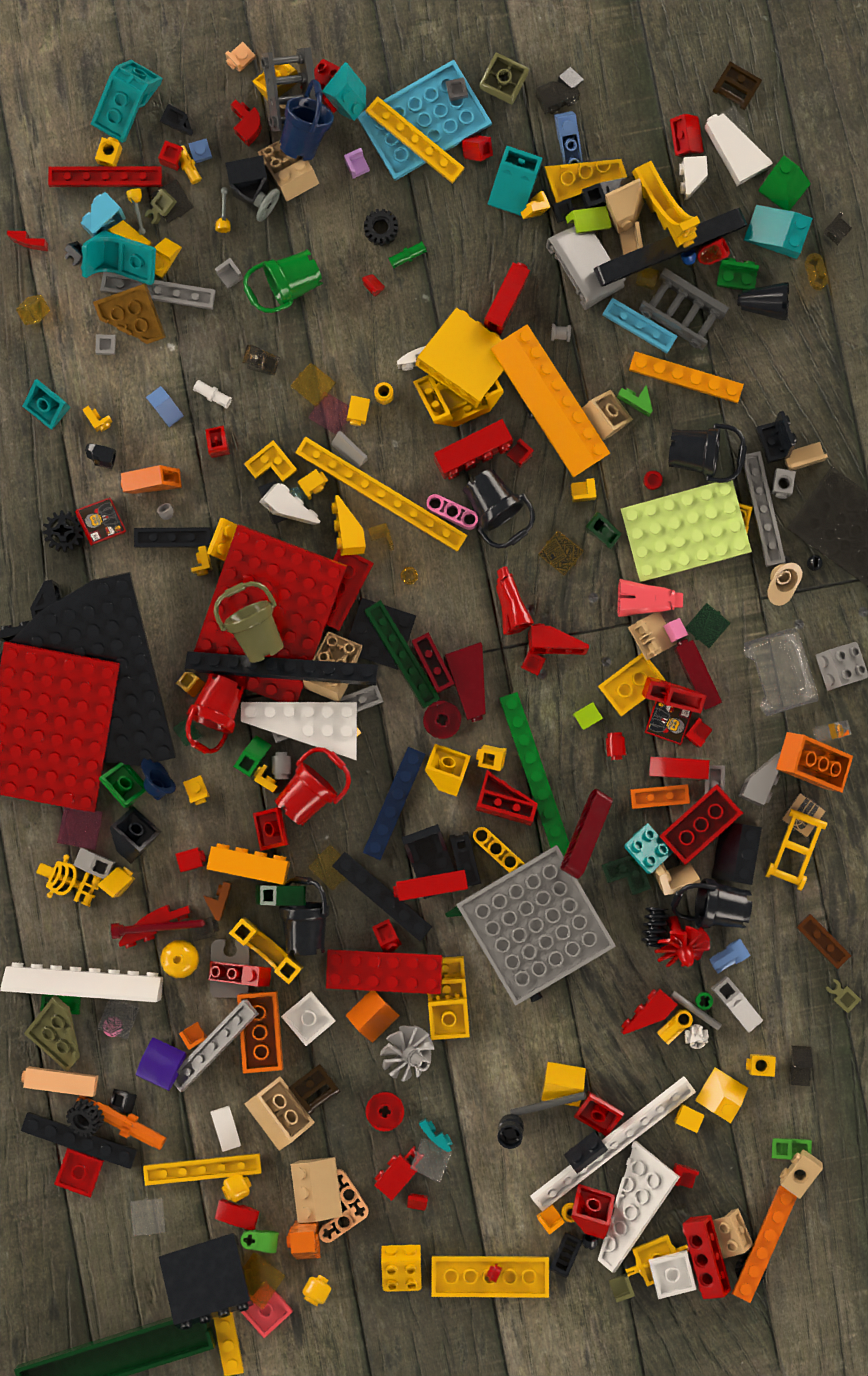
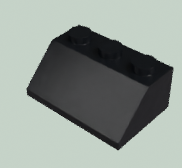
M733 823L718 836L711 878L752 885L762 827Z

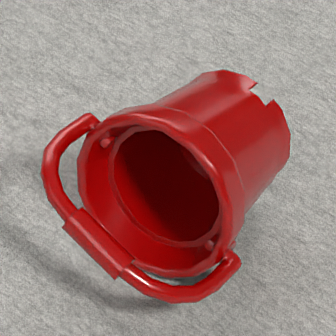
M212 673L209 674L195 703L190 705L186 712L188 716L186 723L187 739L193 748L204 754H212L220 750L228 734L234 732L236 725L234 720L245 690L243 686L240 690L237 689L239 683L229 678L218 675L217 679H212ZM192 720L224 733L215 748L209 749L197 740L192 739L190 733Z
M316 747L304 753L296 762V774L274 800L280 809L284 806L285 814L298 825L303 826L327 803L333 802L337 804L350 788L351 777L346 764L333 751L331 752L326 748ZM323 752L327 754L328 758L340 770L344 771L346 784L339 795L318 772L303 763L312 753Z

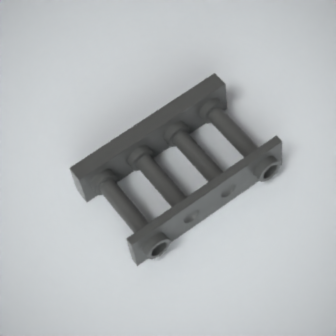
M311 47L297 49L296 55L273 58L272 52L262 53L261 66L265 74L270 111L269 125L272 131H282V124L285 123L286 117L281 116L279 105L286 104L288 100L294 97H304L309 83L315 79ZM291 63L299 64L300 72L298 75L275 76L274 66ZM300 82L302 86L301 94L278 97L277 85ZM312 88L309 98L317 100Z
M664 268L658 279L661 286L649 304L643 300L639 311L644 317L655 320L687 340L692 347L703 350L708 342L704 336L715 319L722 321L729 307ZM672 289L677 292V296L664 314L655 307L666 290ZM683 299H688L693 302V306L683 322L679 323L672 319V316ZM699 309H704L709 312V316L699 332L695 333L688 326Z

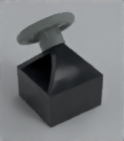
M263 155L226 162L233 196L242 202L254 204L258 207L256 219L259 222L264 221L275 207L280 196V190L274 188L268 195L265 194L270 189Z

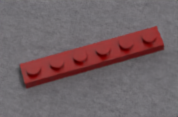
M162 166L48 167V186L162 187Z

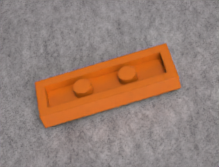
M688 784L630 790L632 809L690 804Z

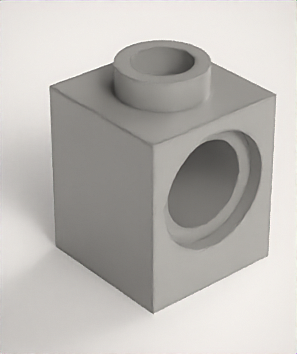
M777 468L774 471L771 494H776L775 497L786 499L787 496L790 497L793 493L796 471ZM779 480L787 482L788 486L786 489L779 487Z

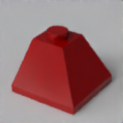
M578 1184L571 1215L572 1219L585 1234L604 1239L610 1227L615 1195Z

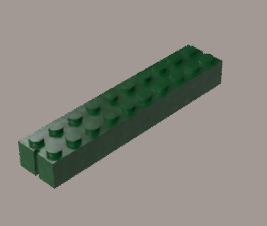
M171 1316L18 1364L14 1372L16 1376H129L212 1350L216 1346V1340L212 1327L208 1328L210 1322L200 1324L199 1322L193 1324L190 1329L181 1330V1328L178 1329L174 1325Z

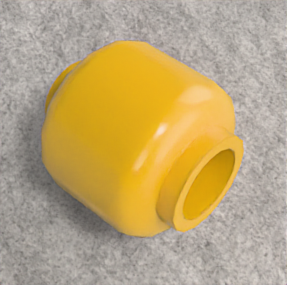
M236 1174L225 1179L221 1189L228 1201L238 1202L250 1194L249 1187L252 1185L247 1176L243 1177L241 1174Z
M318 1275L317 1278L310 1277L302 1290L305 1296L304 1300L315 1306L324 1304L331 1292V1287L327 1284L329 1280L321 1275Z

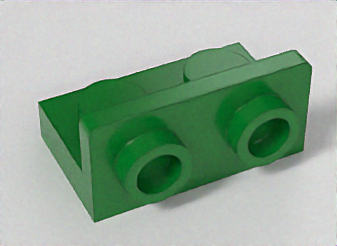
M725 258V260H721L716 286L737 290L755 288L759 265H755V262L744 261L742 263L736 262V259Z

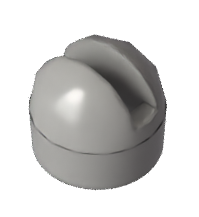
M169 503L162 504L157 509V513L162 519L169 520L172 518L174 511Z

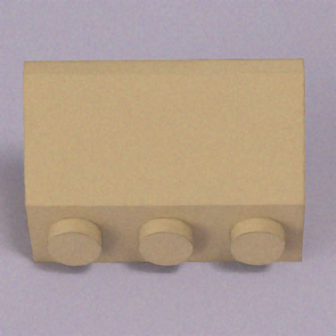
M281 1076L244 1103L279 1151L292 1143L315 1123Z
M335 1157L299 1160L290 1164L298 1223L318 1222L342 1217Z

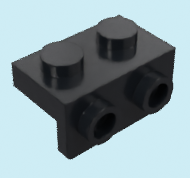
M593 1131L566 1152L564 1156L578 1174L608 1151V1149L595 1131Z

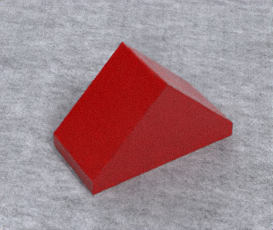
M224 425L205 429L208 452L211 458L229 455L230 451Z

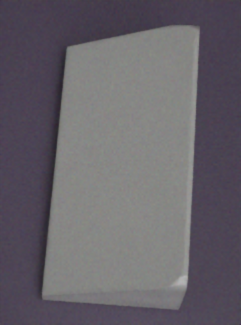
M341 431L336 434L331 443L332 446L353 466L360 469L367 461V455Z

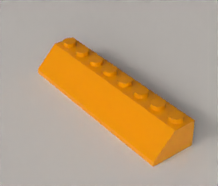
M528 324L491 348L496 359L573 477L610 454V451Z

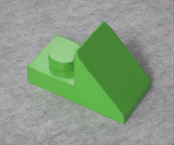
M647 386L644 387L639 397L635 396L636 393L628 388L626 390L621 388L617 399L650 417L653 410Z

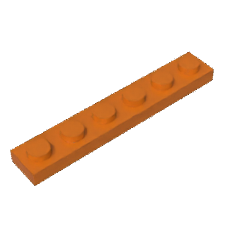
M782 1186L778 1187L731 1293L749 1303L752 1301L797 1199L794 1194Z

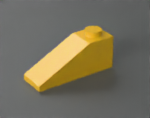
M117 867L97 886L112 898L121 897L135 878L132 876L133 872L127 867Z

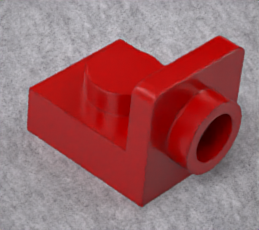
M389 919L372 927L384 952H393L402 945Z

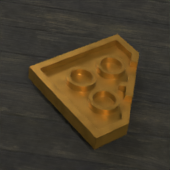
M146 283L93 302L99 320L117 327L118 330L132 335L146 344L166 338Z

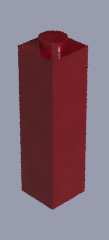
M684 639L678 642V647L674 651L692 689L707 696L702 711L722 703L694 640L688 642V639Z

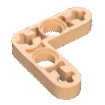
M337 1169V1175L343 1176L341 1178L343 1184L346 1182L349 1184L340 1191V1198L347 1208L342 1211V1217L349 1219V1225L341 1227L338 1223L340 1217L333 1218L325 1223L319 1230V1237L325 1243L334 1241L367 1217L369 1212L368 1205L347 1174L341 1169ZM347 1189L354 1191L355 1196L351 1200H347L343 1196L344 1191ZM357 1198L360 1200L357 1202V1205L360 1208H365L363 1211L364 1215L362 1216L360 1213L355 1214L357 1209L354 1204L352 1207L349 1205L354 1203ZM335 1222V1226L340 1232L337 1233V1230L335 1229L331 1233V1238H329L328 1236L324 1237V1229H332L334 1227L332 1223Z

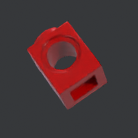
M200 847L175 854L180 872L205 866L204 862L207 861L204 850L200 851Z

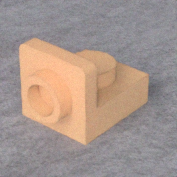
M244 42L239 44L231 53L229 51L225 53L227 64L232 69L236 68L239 72L256 58V55Z

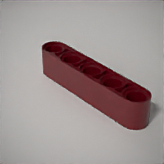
M594 789L587 799L560 866L562 871L576 879L583 875L613 802L610 796L598 789Z

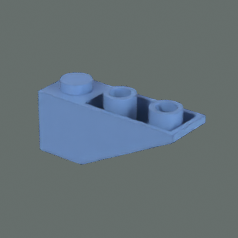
M573 111L554 114L563 164L583 163L576 114Z

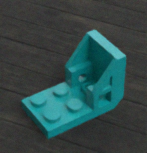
M133 60L117 65L109 76L91 125L118 141L125 142L138 109L146 105L161 85L163 78Z

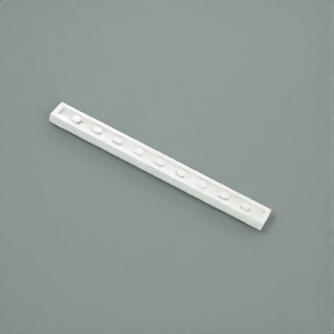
M683 1076L601 1141L608 1151L578 1174L569 1165L530 1195V1197L543 1212L696 1093V1091Z

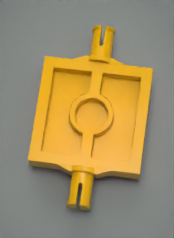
M668 1234L634 1247L632 1251L635 1256L636 1265L625 1269L628 1277L640 1273L647 1287L653 1285L654 1280L649 1259L684 1250L688 1252V1246L686 1244L675 1248Z

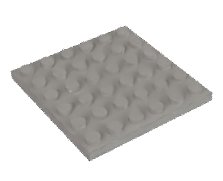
M557 845L456 904L515 1006L616 947L578 880L560 869L564 856Z

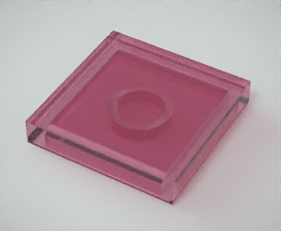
M64 807L57 843L96 850L103 812L83 811Z

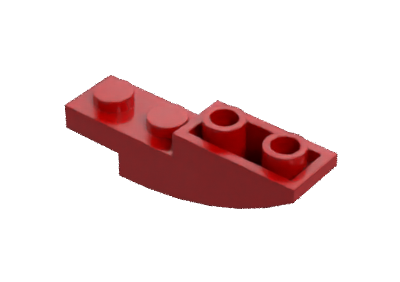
M165 905L147 914L134 925L167 923L176 918L178 921L189 918L188 914L192 913L190 905L171 911L170 906ZM159 932L125 934L120 940L119 946L125 945L126 949L137 945L136 941L141 939L144 942L155 938L154 934Z

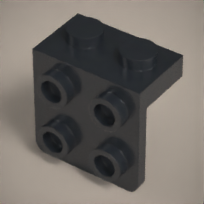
M784 411L778 413L775 422L756 427V432L768 464L790 458L797 443L794 432L791 433L789 427L791 425L788 415L785 416Z

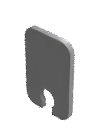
M218 939L211 944V961L249 965L250 948L246 945L243 946L236 939L235 946L237 952L232 957L224 953L226 939ZM210 981V992L217 998H237L238 994L249 992V985Z

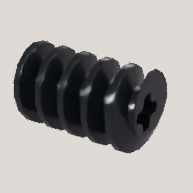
M646 907L645 910L650 912V914L645 915L644 918L648 919L649 922L643 923V925L648 930H644L642 933L647 935V937L642 938L641 941L646 943V946L664 947L665 945L657 943V941L666 939L661 934L667 933V930L662 928V926L668 925V922L663 919L669 917L664 912L669 909Z

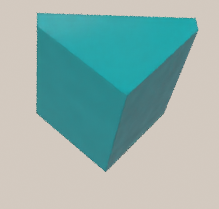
M38 379L34 380L22 406L51 430L70 409V406Z

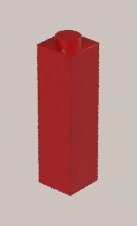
M465 870L397 881L396 886H393L394 897H398L399 901L468 889Z

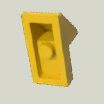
M166 237L154 247L156 248L155 275L161 279L164 278L182 249L180 245Z

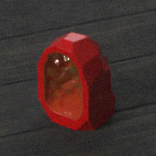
M720 237L702 246L697 252V260L702 264L711 265L727 258L730 255L726 240Z

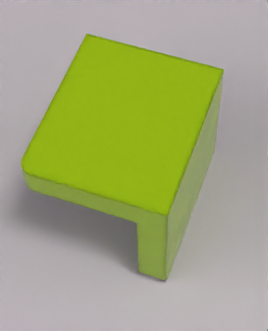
M593 702L573 714V717L576 718L583 730L603 719Z

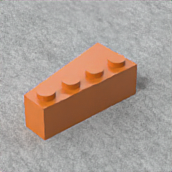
M295 1220L293 1226L289 1229L287 1248H291V1254L297 1260L321 1258L318 1222L298 1223V1220Z

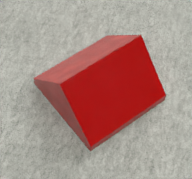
M276 807L253 813L260 851L290 845L282 808Z
M588 1091L586 1099L580 1104L574 1118L601 1134L608 1136L623 1117L624 1112Z

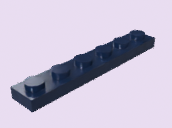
M411 747L407 748L363 853L381 860L424 760L425 753Z

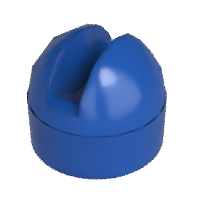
M694 249L680 254L683 263L686 265H692L696 261Z

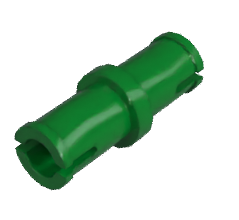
M421 241L408 249L406 247L403 248L402 252L388 259L393 269H395V267L407 261L409 263L412 262L413 258L427 253V250Z

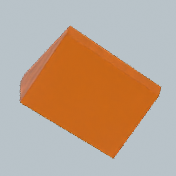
M369 991L345 1016L362 1035L373 1043L400 1015L377 991Z

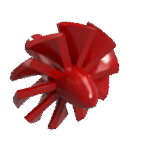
M671 916L666 921L670 928V939L657 941V943H666L668 945L654 951L655 954L665 953L657 959L658 962L672 957L666 964V967L672 966L678 961V958L681 962V967H690L693 965L694 959L700 960L703 952L710 950L711 940L702 927L697 930L691 926H686L684 930L680 925L679 918Z

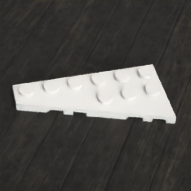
M241 702V722L315 747L326 748L331 752L333 751L336 754L357 761V702Z
M637 1141L632 1143V1152L627 1160L626 1172L624 1177H622L617 1193L610 1227L603 1240L598 1261L612 1273L616 1272L680 1178V1176Z

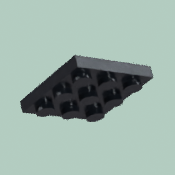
M362 598L348 640L363 645L359 658L399 670L363 611L376 602ZM384 605L406 643H408L416 615Z

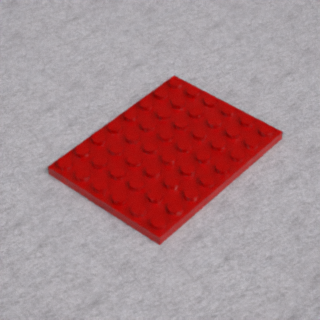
M238 524L194 652L246 655L233 634L227 632V630L221 631L214 616V604L218 597L225 593V590L242 582L252 581L263 584L271 592L277 604L273 607L272 616L284 645L276 654L272 656L269 654L264 657L313 660L347 565ZM254 586L246 587L245 590L222 600L219 605V616L224 624L225 620L238 610L259 601L267 600L270 602L262 589ZM213 674L215 678L218 675L229 678L239 683V687L243 686L249 691L278 702H298L304 687L303 680Z
M4 642L0 664V795L95 813L101 783L99 777L102 776L120 663Z

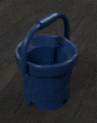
M316 79L311 80L304 97H294L287 101L284 114L286 119L279 144L281 143L280 149L286 155L294 159L298 155L304 156L303 161L312 160L315 157L323 136L331 128L334 119L331 110L322 104V89L320 82ZM312 88L317 100L309 98Z

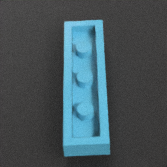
M614 298L611 299L602 316L665 353L669 352L677 338V335Z

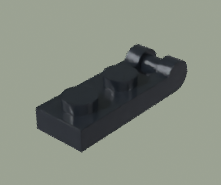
M466 831L462 832V835H450L457 869L458 871L465 870L469 887L481 884L469 833ZM465 842L466 847L459 849L457 843Z

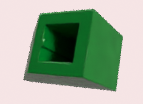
M256 735L244 749L233 767L252 778L272 745Z

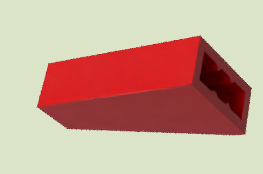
M519 262L517 264L512 263L485 317L484 326L486 329L499 335L502 334L530 275V270L525 264Z

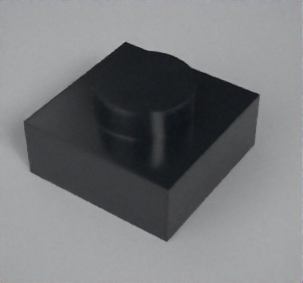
M570 198L551 205L557 223L565 221L566 216L574 210Z

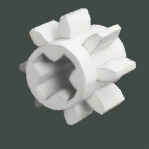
M694 1024L688 1030H685V1043H690L692 1048L700 1049L704 1047L705 1043H708V1030H703L701 1025Z

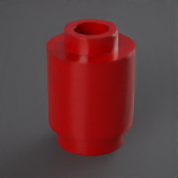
M622 732L607 733V738H605L607 757H611V760L623 759V756L626 755L625 737H623Z

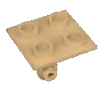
M660 612L653 613L628 627L646 660L677 644V641L671 643L663 627L666 622Z

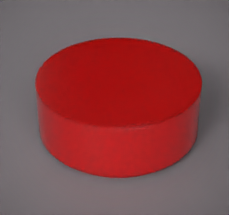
M654 470L647 472L643 478V484L649 490H657L663 482L662 475Z

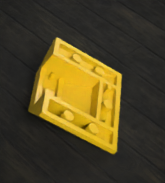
M430 375L413 381L434 424L457 427L490 412L504 393L497 379L483 397L478 408H475Z

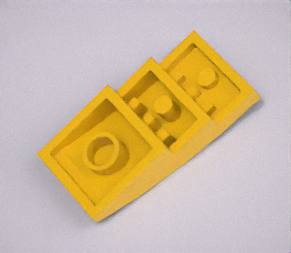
M464 956L443 958L442 994H428L431 1040L470 1037Z

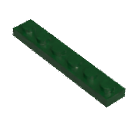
M379 600L363 610L421 707L425 709L439 700L440 697L382 601Z

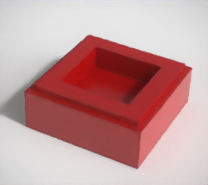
M528 652L521 668L538 676L546 658L538 654H529Z

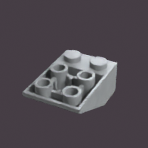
M778 752L745 779L738 795L739 798L758 806L769 803L773 794L770 790L773 785L777 784L780 778L779 770L776 767L781 752Z

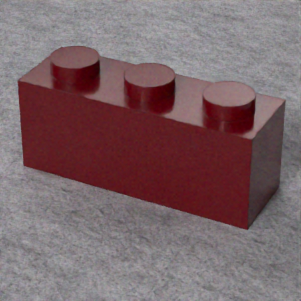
M429 632L412 640V645L437 694L454 686L455 683Z

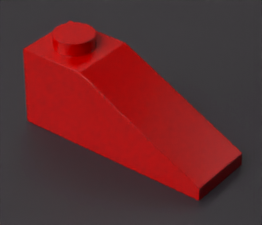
M538 623L531 625L528 631L529 654L586 655L589 649V644L552 626Z

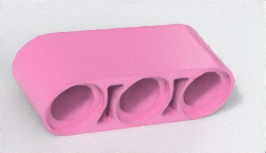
M437 494L428 497L426 503L430 513L467 530L476 528L478 516L474 511ZM438 500L441 504L438 508L434 509L430 506V502ZM455 508L458 514L451 517L447 514V510ZM467 516H473L475 522L469 525L465 523L464 519Z

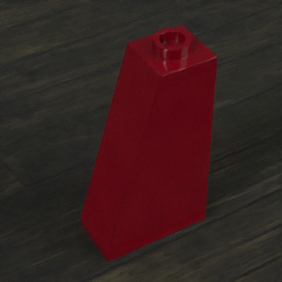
M479 642L445 654L467 721L472 720V723L482 720V716L486 714L483 646Z

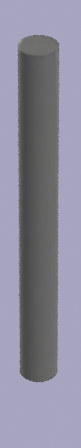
M584 1091L511 1109L510 1113L519 1116L585 1100L586 1093Z

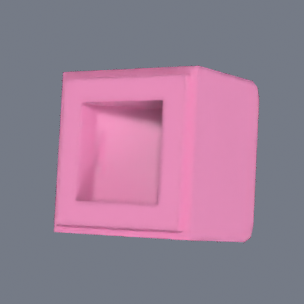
M680 618L663 626L671 643L688 636Z

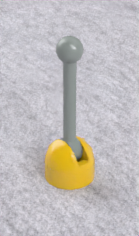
M223 187L221 188L222 218L216 221L215 230L220 233H228L231 231L230 221L225 218L228 189Z
M139 188L126 191L127 198L135 205L139 224L138 233L144 235L146 230L143 228L138 206L142 199V192Z

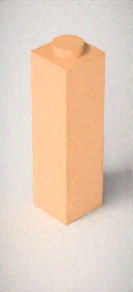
M29 1066L26 1068V1071H23L21 1082L24 1083L23 1088L93 1097L96 1095L98 1075Z

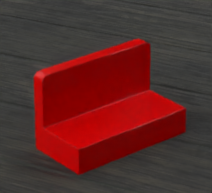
M684 113L670 119L675 156L681 157L691 152L703 153L698 116Z

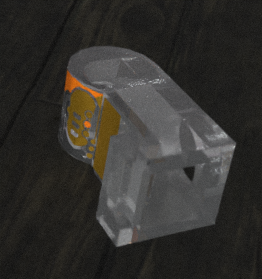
M848 720L812 728L815 740L822 743L852 735Z

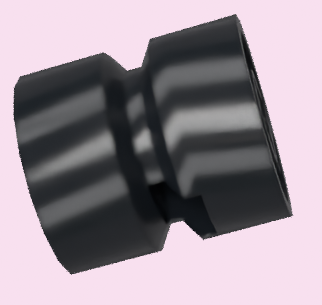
M507 1114L499 1122L497 1138L500 1145L504 1148L514 1149L522 1142L524 1123L519 1116Z

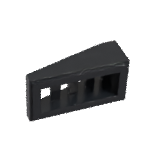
M565 1232L549 1270L567 1278L583 1240ZM566 1240L576 1244V1247L565 1244ZM563 1248H566V1249L572 1251L573 1254L570 1255V1254H568V1253L562 1251V1249H563ZM561 1255L565 1258L570 1259L569 1263L562 1259H559V1256ZM556 1263H559L565 1266L566 1269H561L555 1265Z

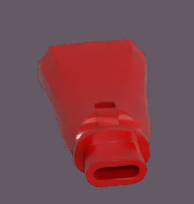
M505 566L497 570L498 584L496 585V590L502 608L503 635H513L522 632L534 624L521 600L513 574H509L508 567Z

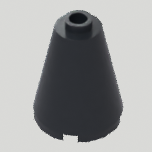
M789 282L743 290L741 294H738L737 305L741 306V310L782 321L787 320Z

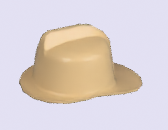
M792 562L784 563L772 570L770 575L771 582L767 590L769 601L772 604L784 605L792 598L802 579V569L798 564Z

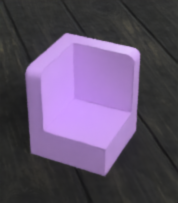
M361 148L344 155L345 164L353 179L370 171Z

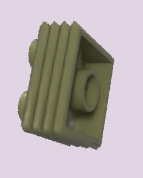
M495 53L480 82L479 89L509 104H513L528 75L529 68L499 53ZM507 76V81H501V78Z

